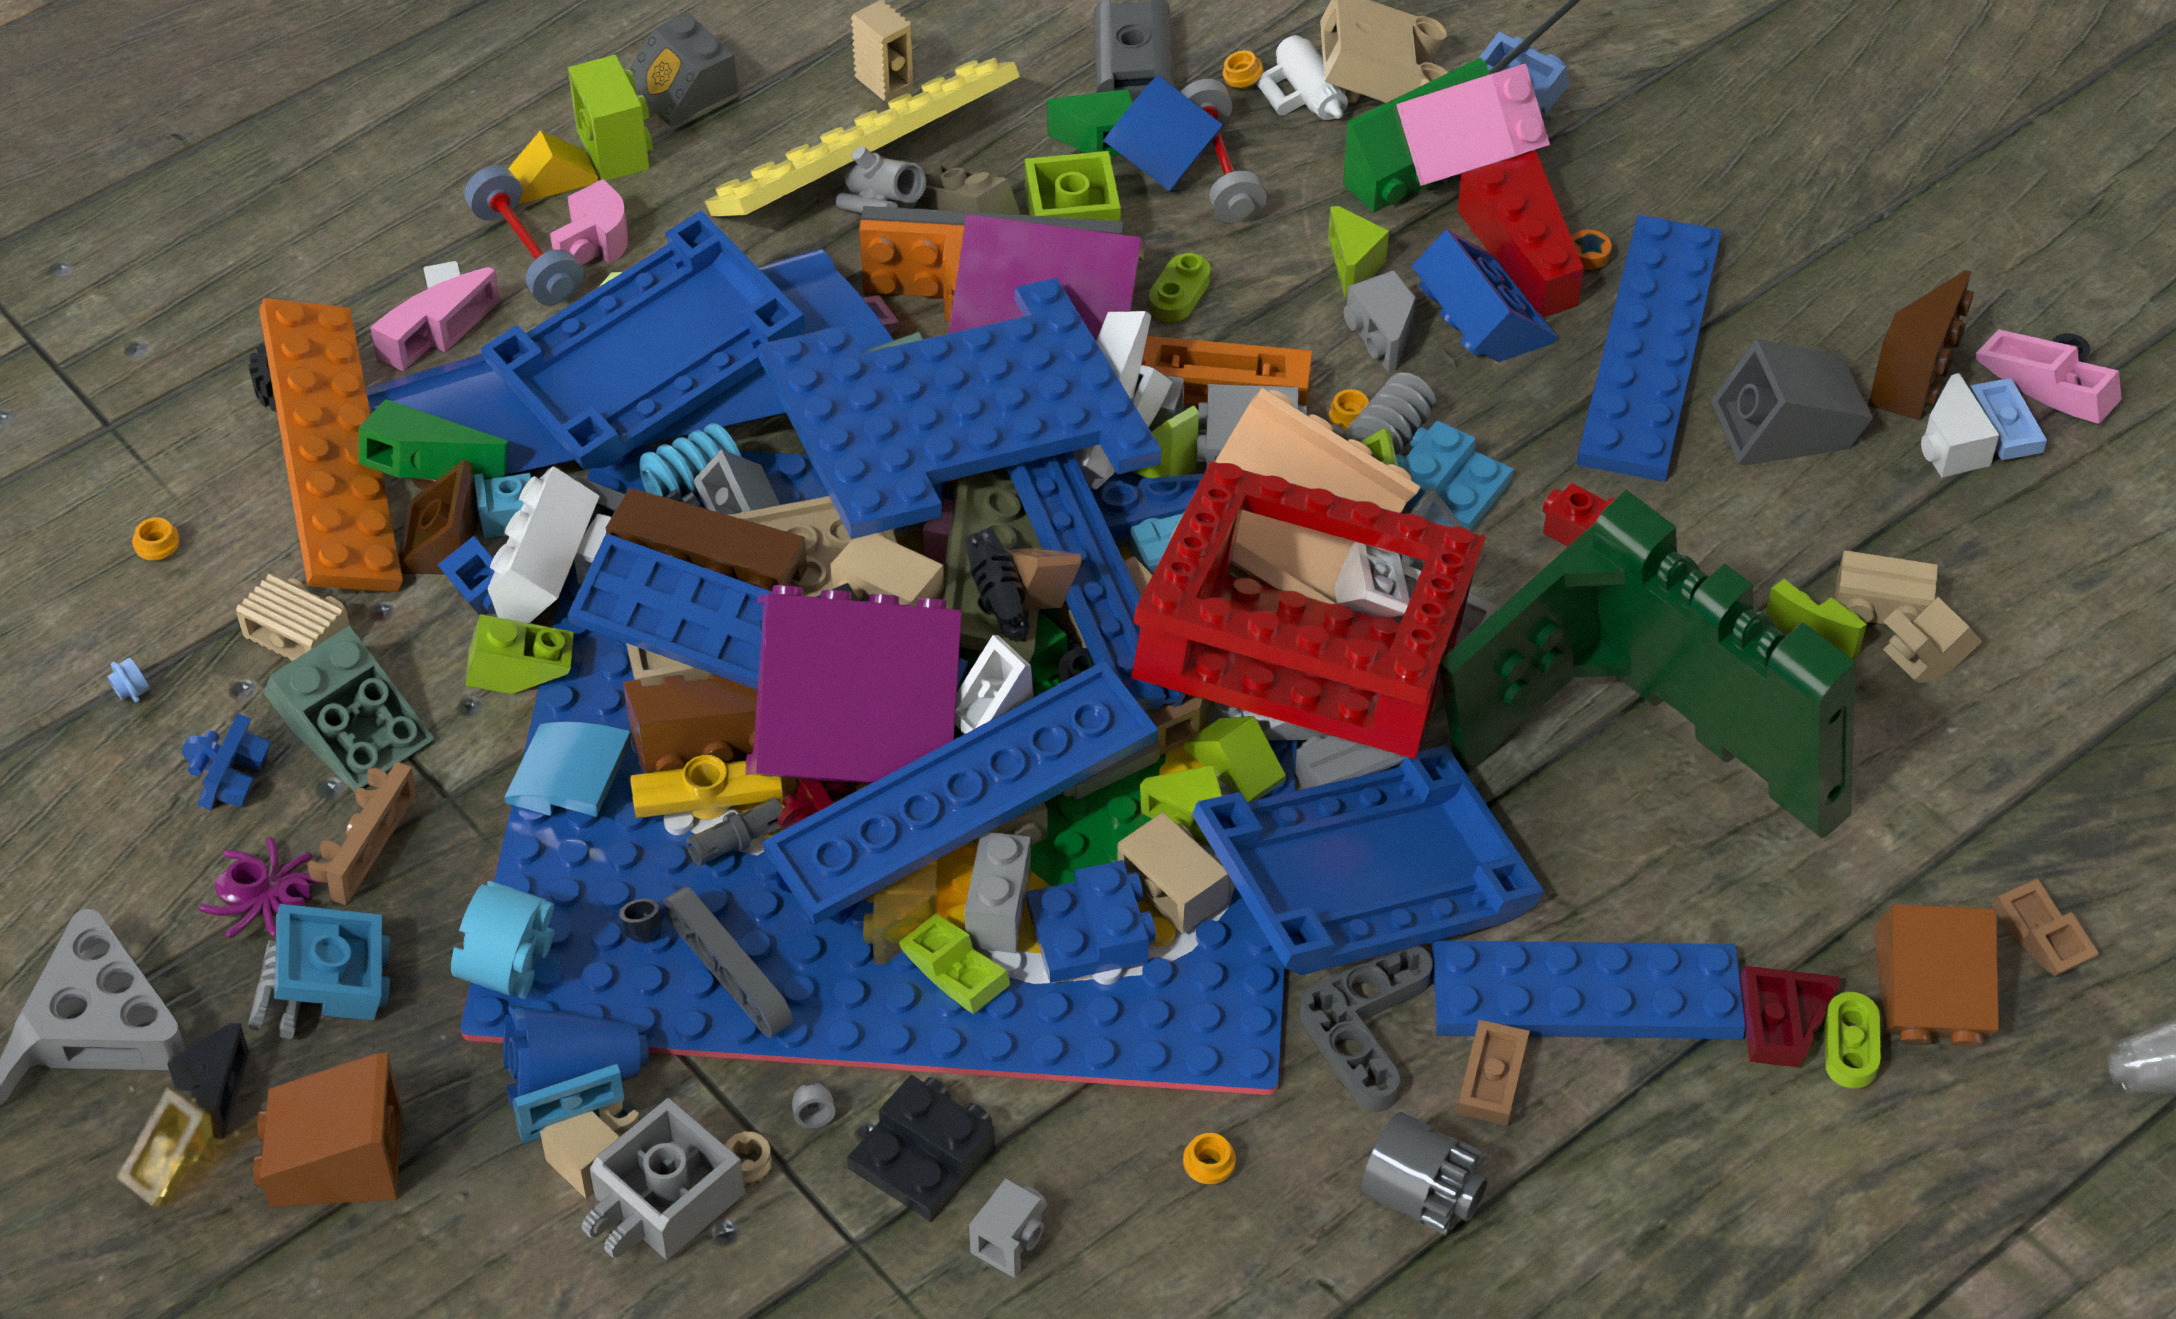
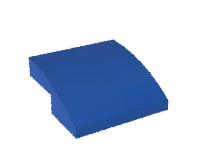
M1157 75L1131 104L1103 141L1168 191L1172 192L1195 160L1200 159L1224 125Z

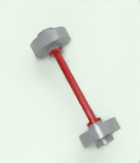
M1197 80L1187 85L1181 91L1183 95L1221 124L1231 114L1232 101L1228 90L1223 83L1217 80ZM1219 132L1212 143L1224 176L1218 179L1212 186L1209 194L1210 202L1215 215L1221 221L1232 224L1246 222L1256 217L1263 210L1267 202V195L1261 179L1256 174L1249 171L1234 172Z

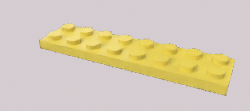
M992 58L979 64L977 60L965 63L954 69L956 76L947 80L944 77H939L921 86L923 92L912 97L911 93L892 99L888 102L890 109L878 114L877 110H873L854 119L856 126L844 131L843 127H839L820 136L822 143L810 148L808 144L788 151L785 154L788 160L775 165L774 161L752 169L750 172L753 177L741 183L739 179H734L716 188L717 195L705 200L710 215H747L854 161L852 154L858 147L864 146L872 152L1019 78L1020 75L1015 62L998 63L996 58Z

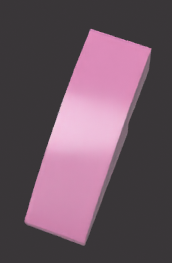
M486 267L454 277L411 297L392 309L370 327L376 358L404 372L431 346L446 353L500 302L495 270Z
M1998 329L1976 352L1977 361L1999 378H2012L2017 389L2022 393L2074 417L2100 424L2122 400L2119 370L2079 362L2078 350L2075 346Z

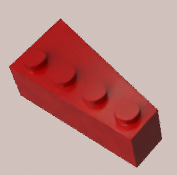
M1536 150L1461 174L1457 212L1488 252L1495 255L1541 316L1545 318L1577 307L1579 305L1584 268Z

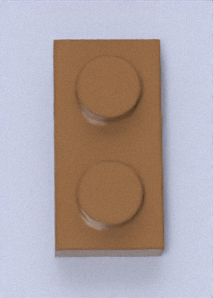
M1484 1020L1478 1021L1458 1101L1457 1115L1508 1126L1528 1043V1030Z

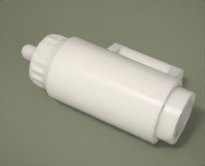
M1294 35L1283 40L1276 50L1277 65L1263 72L1261 78L1256 81L1257 86L1277 114L1281 116L1286 115L1306 104L1311 112L1324 120L1340 119L1347 107L1348 99L1344 88L1325 82L1323 57L1310 40L1301 36ZM1285 78L1288 79L1296 90L1288 96H1285L1276 84Z

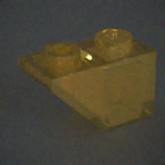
M938 859L866 897V903H874L873 914H864L863 937L864 944H873L874 964H886L902 951L899 941L935 913L938 914Z

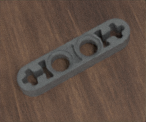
M684 886L662 899L667 918L677 933L766 1037L770 1038L793 1024L792 1013L780 992L689 887Z

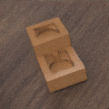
M2038 878L1997 896L1991 904L1993 909H1996L1999 918L2021 946L2054 977L2091 961L2099 955L2074 914L2070 912L2062 916Z

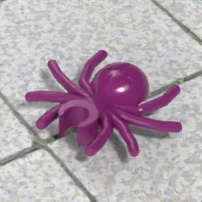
M268 837L266 840L269 850V870H267L265 863L248 853L226 849L223 855L226 858L236 859L237 861L233 862L226 871L217 877L215 889L219 898L230 906L218 907L201 904L199 911L217 916L242 914L249 911L238 924L226 931V937L231 939L242 932L258 916L263 907L266 928L276 938V926L272 915V908L277 914L280 904L304 906V899L311 900L308 883L321 884V882L313 880L309 873H290L302 863L312 859L310 852L297 856L278 871V848L273 837Z

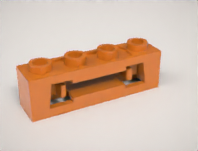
M1147 336L1142 357L1146 361L1145 366L1154 368L1163 375L1184 378L1183 408L1188 409L1194 405L1199 410V402H1208V384L1298 387V405L1307 406L1312 350Z

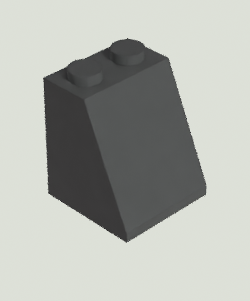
M1757 338L1710 401L1736 460L1741 465H1752L1847 450L1873 419L1842 355Z

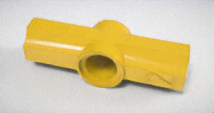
M712 755L697 756L688 761L683 769L631 775L635 817L642 818L689 811L700 819H715L726 813L730 806L765 802L772 797H775L777 800L783 799L781 778L745 775L746 761L724 763L720 758Z

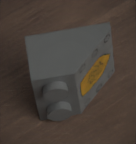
M689 12L655 28L629 68L635 81L636 94L643 95L647 105L669 126L738 93L734 54Z

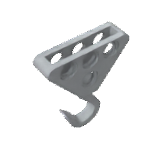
M84 909L73 915L16 1020L11 1037L0 1058V1105L8 1099L26 1071L36 1065L50 1068L169 1070L168 1060L186 1049L177 1021L96 910Z

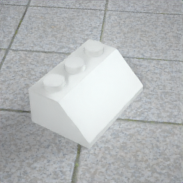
M554 466L540 479L535 476L532 477L523 488L519 500L524 502L521 510L517 511L511 518L505 529V534L509 536L507 544H504L498 550L491 562L490 568L495 572L488 586V592L498 618L530 623L558 599L599 499L598 494Z

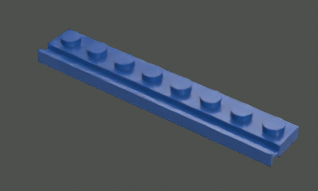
M1073 451L1007 466L1006 469L1042 548L1081 554V565L1065 599L1094 664L1096 665L1105 660L1143 710L1161 709L1162 704L1172 703L1173 707L1181 706L1186 693L1131 678L1141 628L1140 625L1133 624L1136 606L1141 597Z

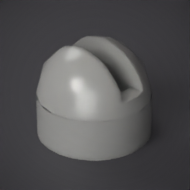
M815 1083V1085L805 1087L804 1084L794 1092L792 1109L794 1119L798 1125L805 1128H819L828 1124L834 1118V1101L826 1086ZM817 1102L818 1107L808 1109V1104Z

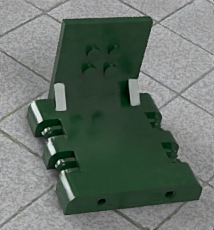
M1627 489L1602 511L1590 528L1442 658L1439 664L1452 752L1466 773H1469L1573 678L1616 676L1651 705L1656 706L1665 701L1695 725L1696 740L1722 761L1729 762L1736 757L1768 782L1769 798L1820 838L1829 835L1851 815L1856 662L1803 622L1786 636V634L1775 627L1768 616L1760 611L1753 610L1752 583L1725 563L1710 576L1702 572L1690 557L1684 554L1680 555L1677 552L1676 526Z

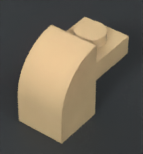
M1939 597L1912 622L1899 609H1896L1883 621L1895 634L1883 650L1918 683L1930 682L1951 671L1982 643L1975 632Z

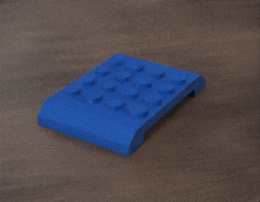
M702 210L665 232L667 245L525 333L519 325H516L480 348L484 360L583 469L605 468L761 368L759 344L799 336L806 327L804 314Z
M1447 745L1418 751L1416 759L1405 756L1401 767L1263 799L1246 802L1242 794L1238 792L1198 801L1192 814L1286 969L1299 975L1511 922L1537 905L1544 893V890Z

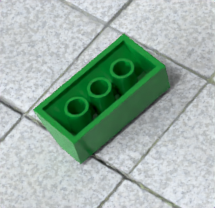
M1478 58L1347 122L1343 185L1373 213L1391 204H1395L1423 188L1433 185L1435 182L1420 186L1396 104L1490 75L1486 62Z

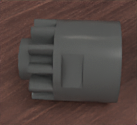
M1398 1112L1383 1130L1370 1155L1362 1177L1361 1194L1447 1235L1449 1229H1454L1458 1218L1468 1222L1481 1203L1488 1184V1178L1481 1175L1483 1170L1480 1169L1485 1156L1483 1151L1455 1137L1450 1138L1436 1131L1434 1127L1403 1112Z

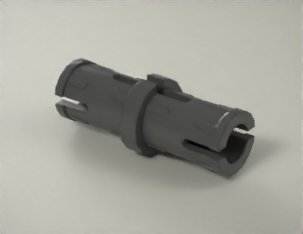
M772 797L768 801L736 815L735 812H731L723 817V822L693 836L686 837V845H693V847L687 848L692 860L700 867L706 862L734 849H738L741 852L749 848L751 841L781 828L778 823V817L783 807L775 797Z

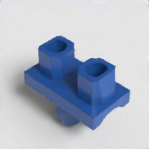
M237 713L221 746L217 744L220 738L219 734L212 730H208L204 737L192 736L185 741L182 747V754L190 763L188 772L194 776H200L203 770H209L203 782L205 788L197 805L211 810L216 799L225 803L242 807L254 777L236 771L232 767L236 762L259 772L271 744L270 741L248 731L251 718Z

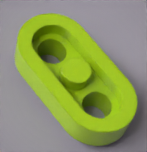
M1184 253L1173 257L1149 292V311L1151 315L1160 321L1169 323L1179 322L1187 318L1210 284L1209 262L1204 257L1194 253Z
M1844 992L1835 996L1828 1006L1825 1018V1068L1830 1078L1837 1084L1852 1089L1862 1088L1873 1082L1880 1065V1013L1877 1005L1869 997L1857 992ZM1844 1022H1851L1856 1026H1847ZM1845 1064H1851L1857 1068H1851L1846 1066Z

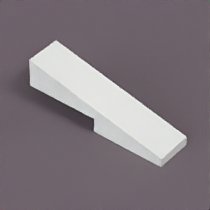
M1146 311L1108 312L1096 343L1130 399L1133 400L1151 315ZM1100 444L1073 451L1085 479H1106L1109 459Z

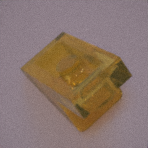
M167 1087L117 1179L150 1205L166 1207L191 1161L214 1162L216 1158L210 1114L175 1088Z

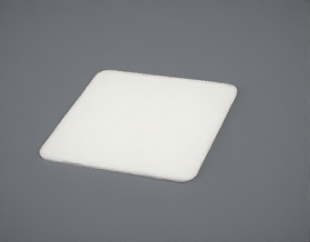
M456 261L423 268L428 289L460 276Z

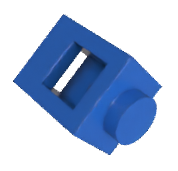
M473 536L439 563L438 567L478 615H484L487 611L490 614H495L496 611L488 592V586L495 572L490 568L493 558Z

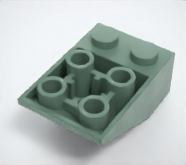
M350 625L271 674L264 690V695L291 731L354 792L357 787L363 788L368 785L367 771L369 768L381 769L386 773L392 769L396 761L403 762L434 741V737Z

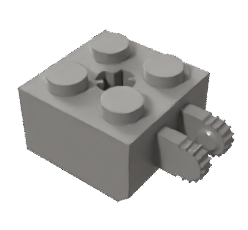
M667 1098L595 1158L590 1167L595 1198L600 1203L586 1214L587 1216L583 1219L581 1229L590 1238H594L603 1234L605 1230H608L618 1220H621L622 1223L609 1234L604 1243V1249L611 1257H621L628 1249L630 1250L643 1239L664 1259L668 1260L745 1194L741 1159L671 1099Z

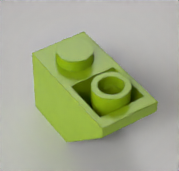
M480 614L469 648L465 686L514 694L569 674L574 632Z

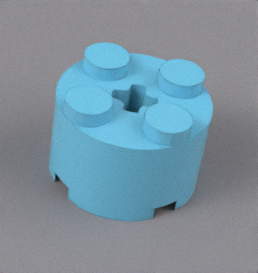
M487 881V885L482 884L474 894L459 931L465 933L464 950L454 947L451 960L452 975L511 997L516 996L525 999L534 980L535 971L532 970L536 957L545 958L553 941L554 929L549 928L548 925L553 914L554 903L493 881Z

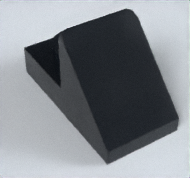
M240 1023L227 1024L174 1055L167 1063L175 1088L180 1091L192 1092L190 1097V1113L192 1116H196L204 1138L224 1139L250 1053Z

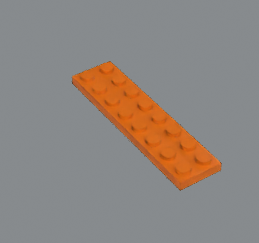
M264 298L259 312L307 586L398 592L403 578L383 475L381 471L358 464L359 426L371 413L350 307Z

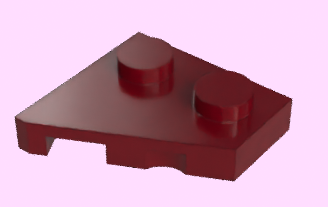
M1745 966L1739 978L1749 1062L1799 1067L1840 984L1839 977Z

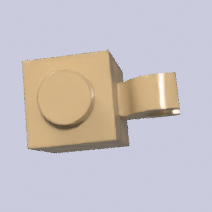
M622 1101L599 1108L600 1117L593 1111L546 1126L540 1131L546 1161L586 1199L594 1193L590 1167L595 1158L640 1121L639 1113L635 1109L623 1118L613 1117L623 1109Z

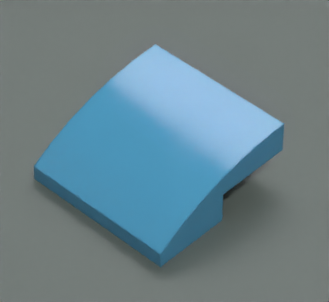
M583 722L539 724L504 797L505 803L550 816L555 806L597 817L631 744L630 731Z
M617 1064L514 1098V1116L522 1143L541 1138L540 1131L546 1126L593 1111L600 1117L599 1108L625 1100L619 1067Z

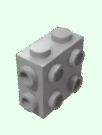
M1208 384V402H1199L1198 429H1207V435H1198L1197 462H1206V469L1211 461L1215 462L1250 401L1261 388L1268 392L1275 390L1286 395L1293 402L1292 407L1307 415V406L1298 405V387Z

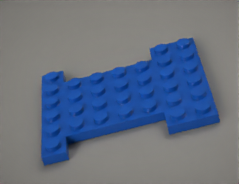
M1057 278L1015 287V302L1024 317L862 354L858 350L846 325L758 345L759 360L851 539L940 518L942 503L932 484L1099 444L1117 474L1161 464L1162 450Z

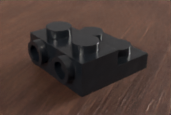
M910 1075L879 1109L878 1124L848 1155V1169L932 1222L995 1150L994 1126L992 1125L990 1115L979 1105L969 1103L964 1108L951 1100L949 1090L939 1080L928 1077L923 1082Z

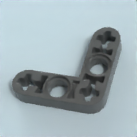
M1414 946L1376 956L1311 986L1301 996L1299 1020L1302 1027L1355 1102L1366 1110L1380 1112L1388 1110L1395 1104L1399 1094L1400 1075L1363 1020L1417 996L1428 988L1431 982L1432 958L1422 947ZM1405 965L1409 970L1418 968V974L1413 975L1409 970L1400 972V967ZM1394 979L1393 986H1391L1390 981ZM1369 982L1377 986L1380 992L1375 997L1363 998L1355 994L1352 988L1358 983ZM1319 1005L1323 1010L1332 1008L1331 1023L1333 1027L1331 1029L1329 1018L1322 1010L1313 1012L1314 1006ZM1353 1039L1362 1045L1363 1050L1357 1055L1349 1056L1340 1053L1335 1045L1341 1040ZM1368 1065V1074L1377 1085L1386 1083L1385 1090L1380 1091L1375 1085L1367 1087L1368 1074L1365 1068Z

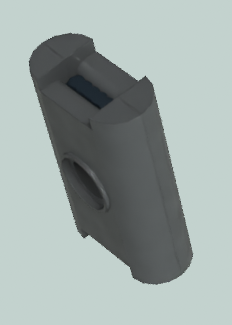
M1103 0L1098 3L1094 9L1096 93L1128 89L1131 100H1134L1157 75L1174 87L1171 18L1168 2L1166 0H1151L1111 4V0Z

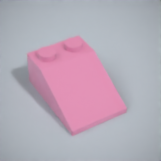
M1526 63L1396 104L1420 186L1550 145Z

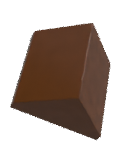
M463 459L409 501L398 553L402 574L445 575L438 567V564L475 536L479 510L472 463Z

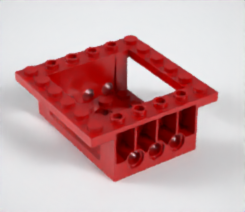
M1211 461L1136 606L1133 624L1140 625L1141 628L1131 678L1416 759L1442 688L1439 664L1441 659L1456 647L1472 579L1480 560L1486 537L1474 534L1464 527H1448L1430 522L1417 514H1401L1380 508L1373 502L1354 501L1336 496L1326 489H1311L1289 483L1279 476H1264L1242 470V468L1232 463ZM1242 511L1424 560L1425 563L1401 623L1389 617H1376L1354 611L1343 604H1329L1308 598L1296 591H1283L1265 586L1250 578L1230 576L1229 573Z

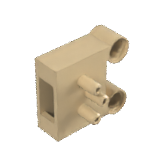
M1331 0L1320 20L1324 80L1327 83L1345 88V94L1349 103H1356L1361 94L1387 103L1448 73L1441 66L1432 63L1447 37V31L1442 24L1430 17L1415 16L1371 0Z

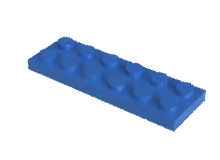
M1512 941L1432 942L1431 957L1436 1036H1475L1479 1020L1528 1030L1529 1037L1743 1039L1746 1026L1735 944Z

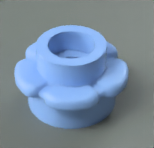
M130 657L119 664L111 663L113 673L108 675L107 679L118 697L123 701L131 696L134 702H139L138 696L147 692L150 688L136 664Z

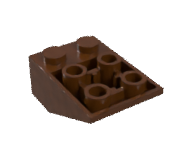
M1964 270L1895 313L1882 343L1868 405L1919 421L1926 404L1935 405L1942 386V380L1937 379L1938 375L1947 377L1954 357V351H1950V347L1959 348L1966 328V323L1960 320V316L1967 317L1974 297V291L1967 290L1971 276L1970 271Z

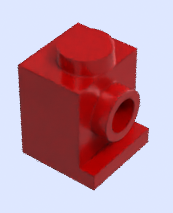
M1572 482L1563 492L1555 488L1549 493L1543 504L1542 512L1546 514L1543 534L1568 547L1596 522L1602 511L1615 498L1610 497L1606 501Z

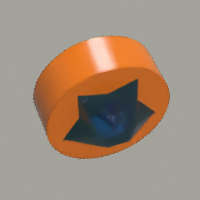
M1581 230L1571 236L1585 270L1600 269L1609 262L1612 244L1605 234L1596 230Z

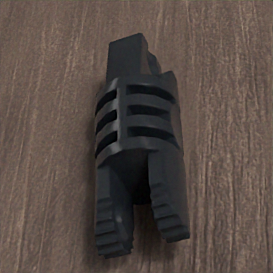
M991 527L965 537L970 572L985 609L988 613L995 614L1002 633L1010 641L1022 642V639H1026V635L1029 634L1028 630L1030 628L1029 620L1022 604L1026 598V593L1011 556L1005 550Z

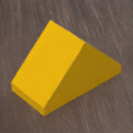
M542 130L537 133L508 168L522 187V195L518 204L598 182V176L585 150Z

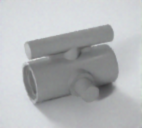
M860 146L853 152L852 158L854 161L847 164L844 176L850 191L859 195L841 193L836 198V205L841 210L862 213L863 206L898 208V203L903 208L913 209L926 188L925 172L916 163L882 158L879 154L871 153L866 147Z

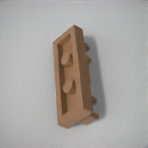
M396 761L388 775L381 769L369 768L367 771L368 784L378 788L371 791L360 787L356 788V802L363 810L361 813L357 812L351 817L346 829L344 844L340 847L335 842L322 841L320 844L321 856L331 861L325 864L312 860L308 862L309 876L317 882H328L332 901L347 906L416 797L411 766Z

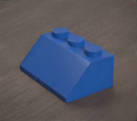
M1448 229L1411 266L1422 280L1419 283L1421 290L1429 298L1439 302L1442 306V309L1439 311L1442 318L1453 328L1461 331L1464 335L1460 339L1461 343L1476 357L1484 354L1497 362H1501L1553 344L1559 338L1495 255Z

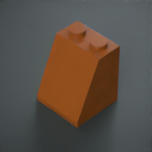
M1893 904L1874 924L1884 1034L1899 1035L1900 1042L1904 1044L1931 1043V1037L1951 1038V1044L1954 1046L1975 1047L1983 1045V1039H1989L1998 1031L1996 909Z
M376 1053L269 1089L267 1110H259L257 1122L259 1140L264 1142L263 1153L255 1155L253 1161L255 1186H263L269 1207L397 1200L403 1109L388 1053Z

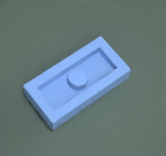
M2012 378L1970 385V391L1999 434L1995 450L2001 460L2044 452L2047 439Z

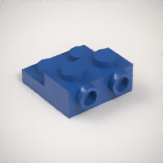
M1123 860L1076 869L1075 882L1026 891V905L1050 983L1148 963L1149 942L1156 940L1154 922L1149 911L1140 913L1137 902L1143 901L1140 878L1137 872L1127 873Z

